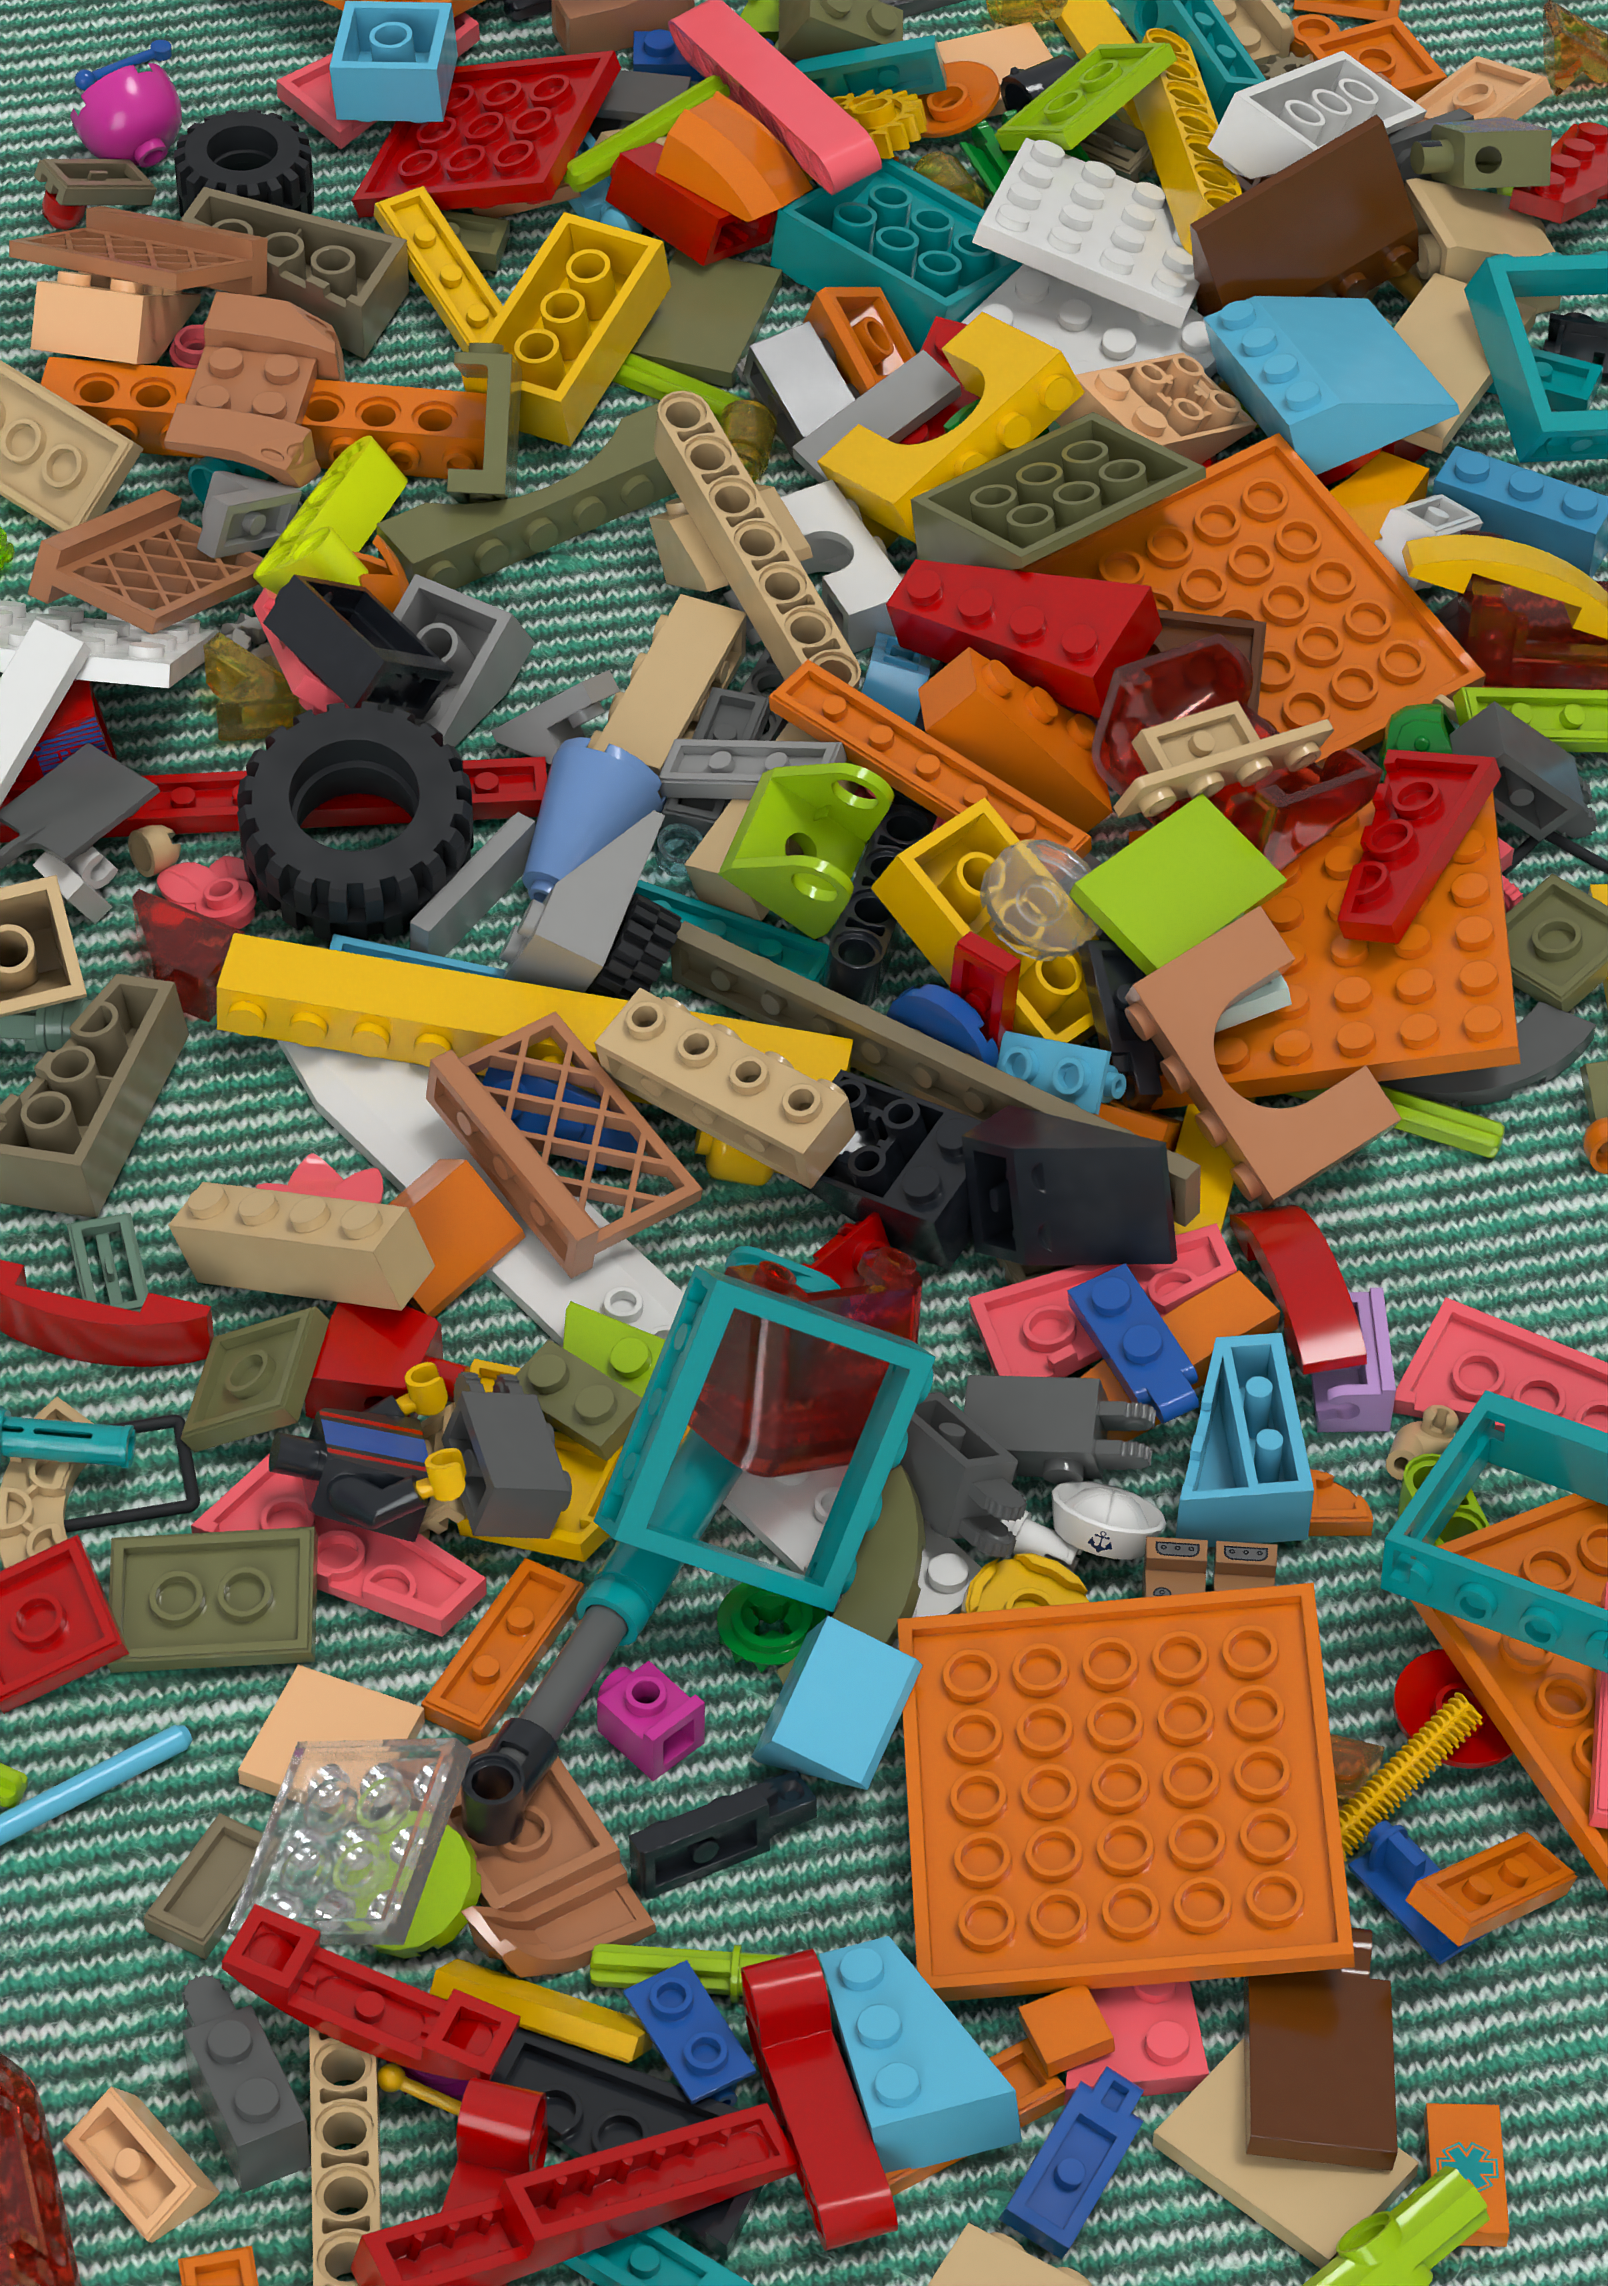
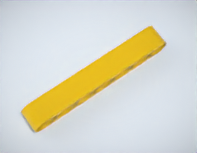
M1150 28L1146 31L1142 43H1170L1177 60L1136 94L1133 100L1183 248L1192 255L1190 224L1241 195L1242 190L1236 174L1224 166L1222 158L1208 149L1219 125L1191 46L1184 38L1174 32L1160 28Z

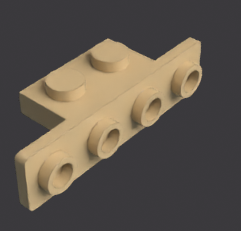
M1238 701L1142 729L1131 743L1149 774L1136 778L1113 808L1119 818L1142 812L1144 817H1151L1168 809L1178 800L1191 797L1193 800L1201 793L1209 798L1219 792L1224 786L1239 782L1242 787H1247L1263 780L1272 771L1287 767L1290 772L1301 770L1321 756L1322 753L1319 748L1333 733L1334 728L1330 721L1325 719L1260 739Z

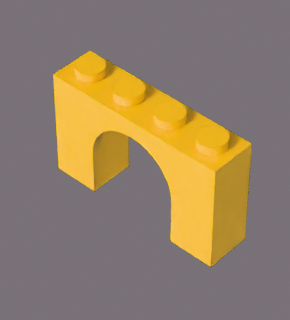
M982 311L941 348L965 390L981 398L974 411L961 424L936 439L913 445L891 442L858 424L823 455L817 463L827 479L834 481L844 497L856 503L860 513L916 544L911 507L912 498L1033 441L1085 393L1061 350Z

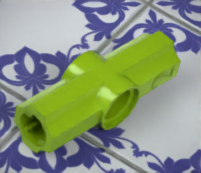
M1444 2166L1390 2212L1381 2211L1372 2214L1351 2227L1336 2245V2251L1339 2255L1302 2286H1429L1433 2279L1431 2269L1490 2220L1486 2209L1488 2206L1475 2186L1469 2183L1456 2168Z

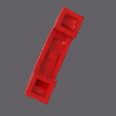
M1292 1204L1230 1214V1227L1247 1261H1258L1284 1314V1337L1302 1374L1306 1375L1366 1365L1367 1352L1350 1294L1326 1239L1310 1215L1301 1207Z
M0 1260V1331L13 1339L54 1355L112 1366H170L196 1362L207 1358L214 1337L211 1306L148 1293L140 1312L29 1288L27 1287L24 1265Z
M254 1904L222 1960V1969L243 1986L303 2024L370 2055L404 2067L447 2078L469 2081L471 2077L491 2080L520 2025L521 2016L455 1988L447 2001L321 1948L320 1931Z

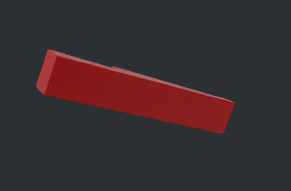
M764 2103L506 2178L503 2181L498 2196L364 2234L361 2236L350 2269L359 2286H500L794 2174L798 2168L799 2161L768 2103Z

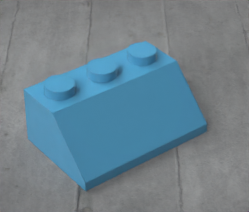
M1459 446L1454 448L1434 479L1432 496L1443 494L1480 516L1483 524L1477 534L1478 536L1511 540L1543 550L1567 561L1591 578H1593L1608 553V496Z

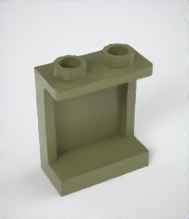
M469 343V352L454 353V365L464 377L488 379L483 470L448 468L447 492L458 503L462 504L488 503L516 497L522 368L512 354L504 352L503 345Z

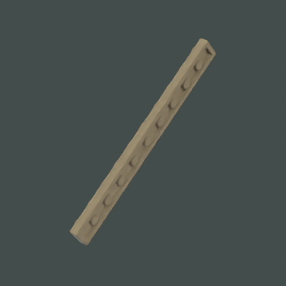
M686 921L681 923V928L676 934L678 935L676 943L670 949L672 979L674 982L762 1024L854 1039L850 1066L907 1094L981 1121H985L1006 1106L1013 1105L1136 1135L1126 1128L1108 1122L1073 1103L1051 1095L1020 1078L1013 1077L976 1059L970 1054L956 1050L917 1029L897 1022L866 1005L859 1004L822 986L816 981L802 977L765 957H760ZM1167 1149L1174 1222L1186 1227L1200 1213L1201 1165Z

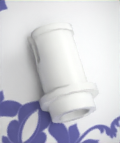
M1026 1510L1021 1520L1017 1519L1016 1522L1013 1520L1009 1522L1002 1520V1523L1008 1527V1531L1013 1532V1535L1016 1536L1013 1553L1010 1556L1003 1557V1560L1013 1559L1015 1554L1033 1553L1058 1561L1074 1573L1080 1560L1076 1555H1080L1083 1550L1064 1541L1055 1530L1030 1520L1031 1513Z

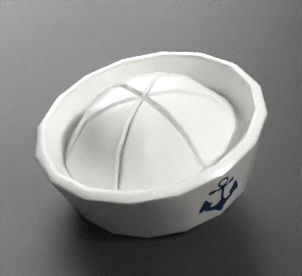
M1070 1481L1057 1485L1051 1492L1055 1532L1067 1543L1094 1555L1126 1560L1143 1557L1145 1554L1146 1536L1158 1537L1166 1525L1163 1513L1151 1502L1115 1486L1090 1481Z

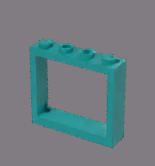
M1598 251L1590 255H1562L1558 252H1551L1541 256L1513 257L1510 254H1498L1486 257L1464 288L1519 463L1608 459V410L1551 411L1515 297L1608 294V251Z
M696 1264L594 1522L614 1540L834 1612L840 1595L846 1593L854 1581L857 1568L855 1557L865 1532L870 1531L879 1519L882 1509L881 1493L890 1470L901 1462L908 1444L907 1428L917 1404H921L926 1399L931 1390L934 1377L932 1366L936 1357L911 1340ZM734 1308L890 1363L805 1575L649 1524Z
M1485 1390L1386 1536L1380 1588L1608 1673V1610L1433 1546L1487 1463L1608 1506V1433ZM1495 1421L1505 1424L1504 1432L1494 1429Z

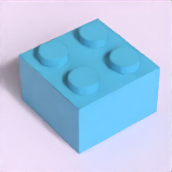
M345 1L329 67L337 120H358L361 122L411 121L414 123L444 121L458 57L452 3Z

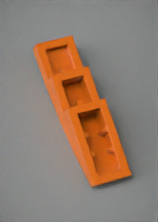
M1239 1270L1185 1301L1163 1316L1162 1319L1196 1370L1198 1382L1191 1385L1195 1390L1206 1383L1216 1337L1269 1334L1278 1329L1281 1311ZM1104 1359L1080 1377L1100 1378L1109 1401L1132 1403ZM1157 1416L1155 1417V1427L1161 1424ZM1108 1431L1107 1440L1128 1442L1146 1431Z

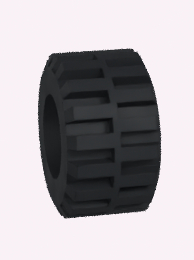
M249 109L248 112L231 110L226 111L224 115L218 116L213 114L205 117L204 123H194L187 129V135L180 136L177 141V150H174V162L180 217H183L203 187L307 214L313 213L314 184L311 147L309 146V139L306 133L299 132V126L293 121H283L282 116L275 113L262 114L261 110Z

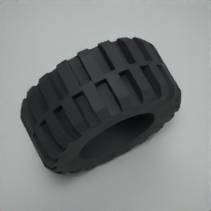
M345 702L328 704L327 712L314 715L312 709L293 717L294 726L287 730L283 725L279 726L265 738L266 751L259 748L253 752L246 764L247 776L241 779L237 794L239 811L237 815L241 851L248 879L251 884L258 887V896L269 910L277 911L281 908L282 921L297 930H302L305 925L313 927L314 937L332 941L333 935L338 934L368 941V935L383 933L385 940L404 935L403 926L410 923L471 859V849L474 848L472 789L469 775L463 772V760L454 746L449 744L443 745V734L426 722L418 727L415 725V715L400 708H395L391 714L381 711L380 703L362 702L361 708H345ZM349 794H370L388 799L399 805L412 817L410 824L399 836L384 845L362 851H344L327 847L309 837L300 828L305 818L315 808L328 800Z

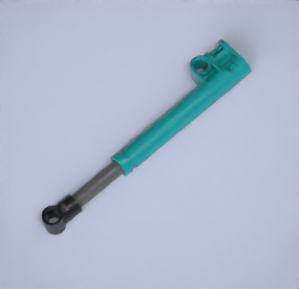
M751 1246L735 1248L726 1259L724 1266L728 1276L840 1316L845 1312L847 1301L844 1292L836 1282L819 1271ZM752 1268L753 1271L749 1272L747 1269ZM734 1308L705 1380L718 1387L679 1445L649 1524L697 1540L701 1539L826 1340ZM617 1541L595 1575L594 1581L590 1583L577 1604L576 1611L580 1620L579 1624L519 1717L510 1718L505 1721L486 1752L472 1758L463 1768L460 1776L461 1818L463 1829L469 1838L479 1844L498 1846L513 1841L522 1832L525 1824V1808L558 1757V1739L618 1646L630 1645L636 1641L647 1624L649 1617L652 1616L685 1563Z

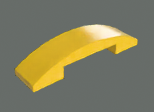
M1478 535L1424 537L1406 541L1402 555L1409 577L1464 594L1474 573L1562 601L1573 629L1608 639V592L1583 571L1548 552L1511 540Z

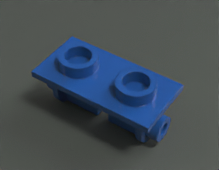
M1384 1820L1372 1828L1367 1836V1841L1372 1845L1371 1850L1349 1863L1348 1869L1439 1965L1487 1935L1484 1934L1458 1947L1405 1900L1416 1881L1440 1871V1869L1408 1836V1831L1402 1825L1392 1826L1387 1820Z
M685 1960L623 1990L624 1997L691 2105L708 2097L733 2107L738 2099L734 2092L737 2082L756 2074V2068L688 1961Z

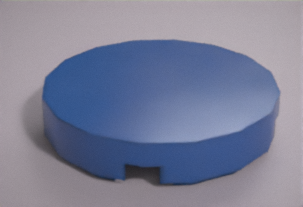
M924 984L920 989H915L914 986L906 989L892 1002L886 1014L887 1017L910 1028L917 1029L937 1041L963 1053L970 1054L976 1059L996 1068L999 1055L994 1039L991 1038L986 1042L984 1035L979 1030L985 1024L981 1016L959 995L938 985Z

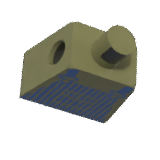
M1507 117L1435 123L1431 129V140L1415 141L1410 152V162L1414 173L1431 174L1433 180L1459 188L1550 186L1552 130Z

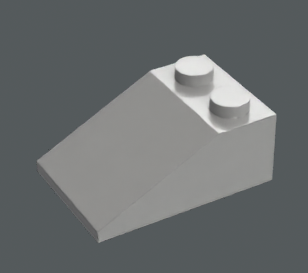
M415 574L393 614L455 672L423 720L415 719V725L420 727L424 722L430 723L443 734V745L449 744L455 747L508 693L535 642L513 614Z
M653 810L558 881L543 903L532 899L519 926L514 925L500 953L499 959L508 962L502 979L582 993L587 990L604 967L665 815Z

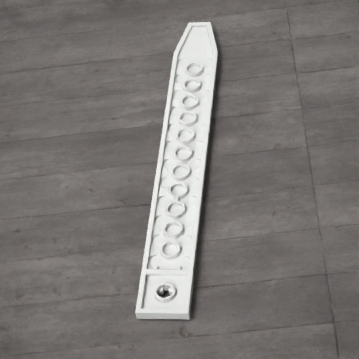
M277 1040L317 1112L375 1168L379 1169L380 1173L400 1192H403L439 1159H464L470 1163L523 1229L526 1236L485 1274L559 1346L563 1348L565 1313L570 1301L666 1340L684 1293L627 1239L595 1254L593 1267L571 1279L427 1101L426 1090L429 1067L378 1057H366L361 1054L321 1047H307L297 1043ZM574 1196V1198L579 1202L580 1197ZM586 1201L585 1211L600 1229L610 1224ZM705 1381L696 1404L705 1406L718 1386ZM791 1395L723 1502V1505L793 1572L805 1575L854 1453ZM924 1519L926 1549L922 1551V1563L918 1580L921 1591L912 1618L959 1614L964 1594L970 1582L982 1568L951 1538H945L932 1530L929 1523ZM840 1595V1597H839V1599H838V1602H837V1604H836V1607H835V1609H834V1612L836 1611V1609H837V1607H838V1605H839V1603H840V1601H841L843 1595ZM896 1638L892 1647L899 1650V1640Z

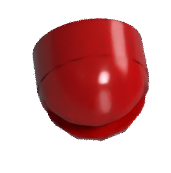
M45 190L42 201V213L54 228L68 230L77 226L85 215L87 205L61 206L55 200L57 194H50Z

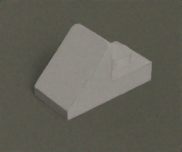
M215 471L211 478L201 515L203 527L197 549L215 559L272 547L295 516L302 491L293 486L227 471Z
M610 670L578 683L493 729L491 733L496 742L531 757H545L546 763L551 765L554 754L565 740L577 737L586 738L580 725L605 713L600 702L620 692V689Z

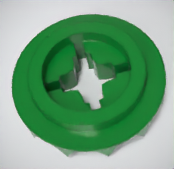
M741 1583L733 1588L720 1604L717 1614L720 1645H726L731 1650L735 1663L747 1660L755 1663L760 1673H762L768 1665L784 1666L798 1655L807 1633L826 1617L825 1609ZM778 1619H784L783 1634L771 1630L765 1635L761 1634L759 1636L761 1620L765 1623L773 1624Z

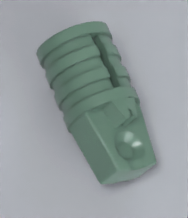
M81 998L1 1017L0 1038L24 1039L25 1052L47 1053L48 1051L51 1052V1050H58L71 1037L69 1027L93 1000Z

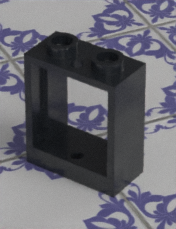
M294 574L289 583L278 592L275 598V605L263 622L350 708H361L362 702L380 703L381 711L392 714L395 708H400L414 714L415 719L423 720L455 673L367 588Z

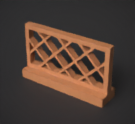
M97 206L86 208V228L9 240V257L175 291L202 286L251 296L267 294L268 238Z
M162 489L42 540L28 595L48 604L71 594L150 634H154L259 585L254 579L253 573L263 558L249 551L213 559L199 551L197 545L202 528L178 517L182 498Z
M556 1011L461 1058L451 1049L430 1060L426 1090L427 1101L571 1279L593 1267L595 1254L701 1200L703 1190ZM551 1037L565 1054L563 1065L526 1057L528 1047ZM488 1067L514 1072L510 1091L484 1086L474 1074ZM522 1074L559 1081L555 1100L519 1093L518 1089ZM566 1083L593 1088L602 1098L600 1109L563 1102ZM513 1110L550 1116L547 1136L519 1130L511 1120ZM558 1118L594 1125L595 1131L592 1144L554 1137ZM603 1127L629 1132L639 1143L637 1153L600 1147L599 1143ZM550 1154L588 1161L584 1180L556 1175L548 1166ZM595 1163L632 1170L629 1190L592 1183L591 1179ZM642 1172L666 1177L677 1190L663 1197L636 1192L639 1174ZM574 1196L580 1197L579 1202L574 1198ZM590 1199L624 1206L623 1217L600 1229L585 1211L586 1201Z

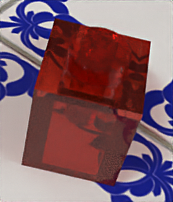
M138 889L132 896L136 936L149 978L175 982L183 1013L210 1022L217 1014L216 987L233 934L245 935V932Z

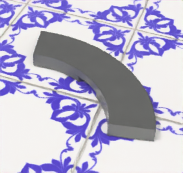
M1539 1001L1535 1008L1523 1020L1517 1023L1521 1064L1381 1081L1378 1084L1431 1101H1460L1462 1107L1511 1098L1512 1091L1530 1085L1538 1080L1547 1082L1567 1069L1583 1054L1593 1041L1596 1024Z

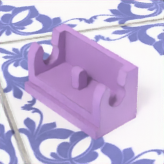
M1370 1288L1369 1292H1349L1367 1352V1364L1311 1374L1317 1433L1390 1432L1396 1386L1383 1288Z

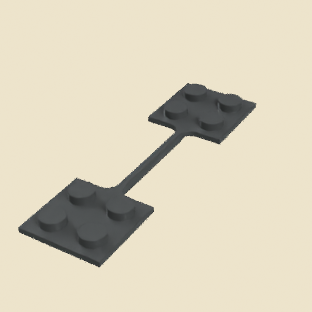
M90 743L85 744L0 810V822L20 834V836L0 849V870L22 853L31 849H43L67 865L77 856L87 852L95 842L123 820L133 816L141 806L160 792L158 786Z

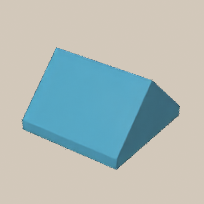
M830 1616L825 1617L807 1633L751 1757L758 1763L794 1772L798 1771L801 1774L868 1790L923 1665L916 1658Z

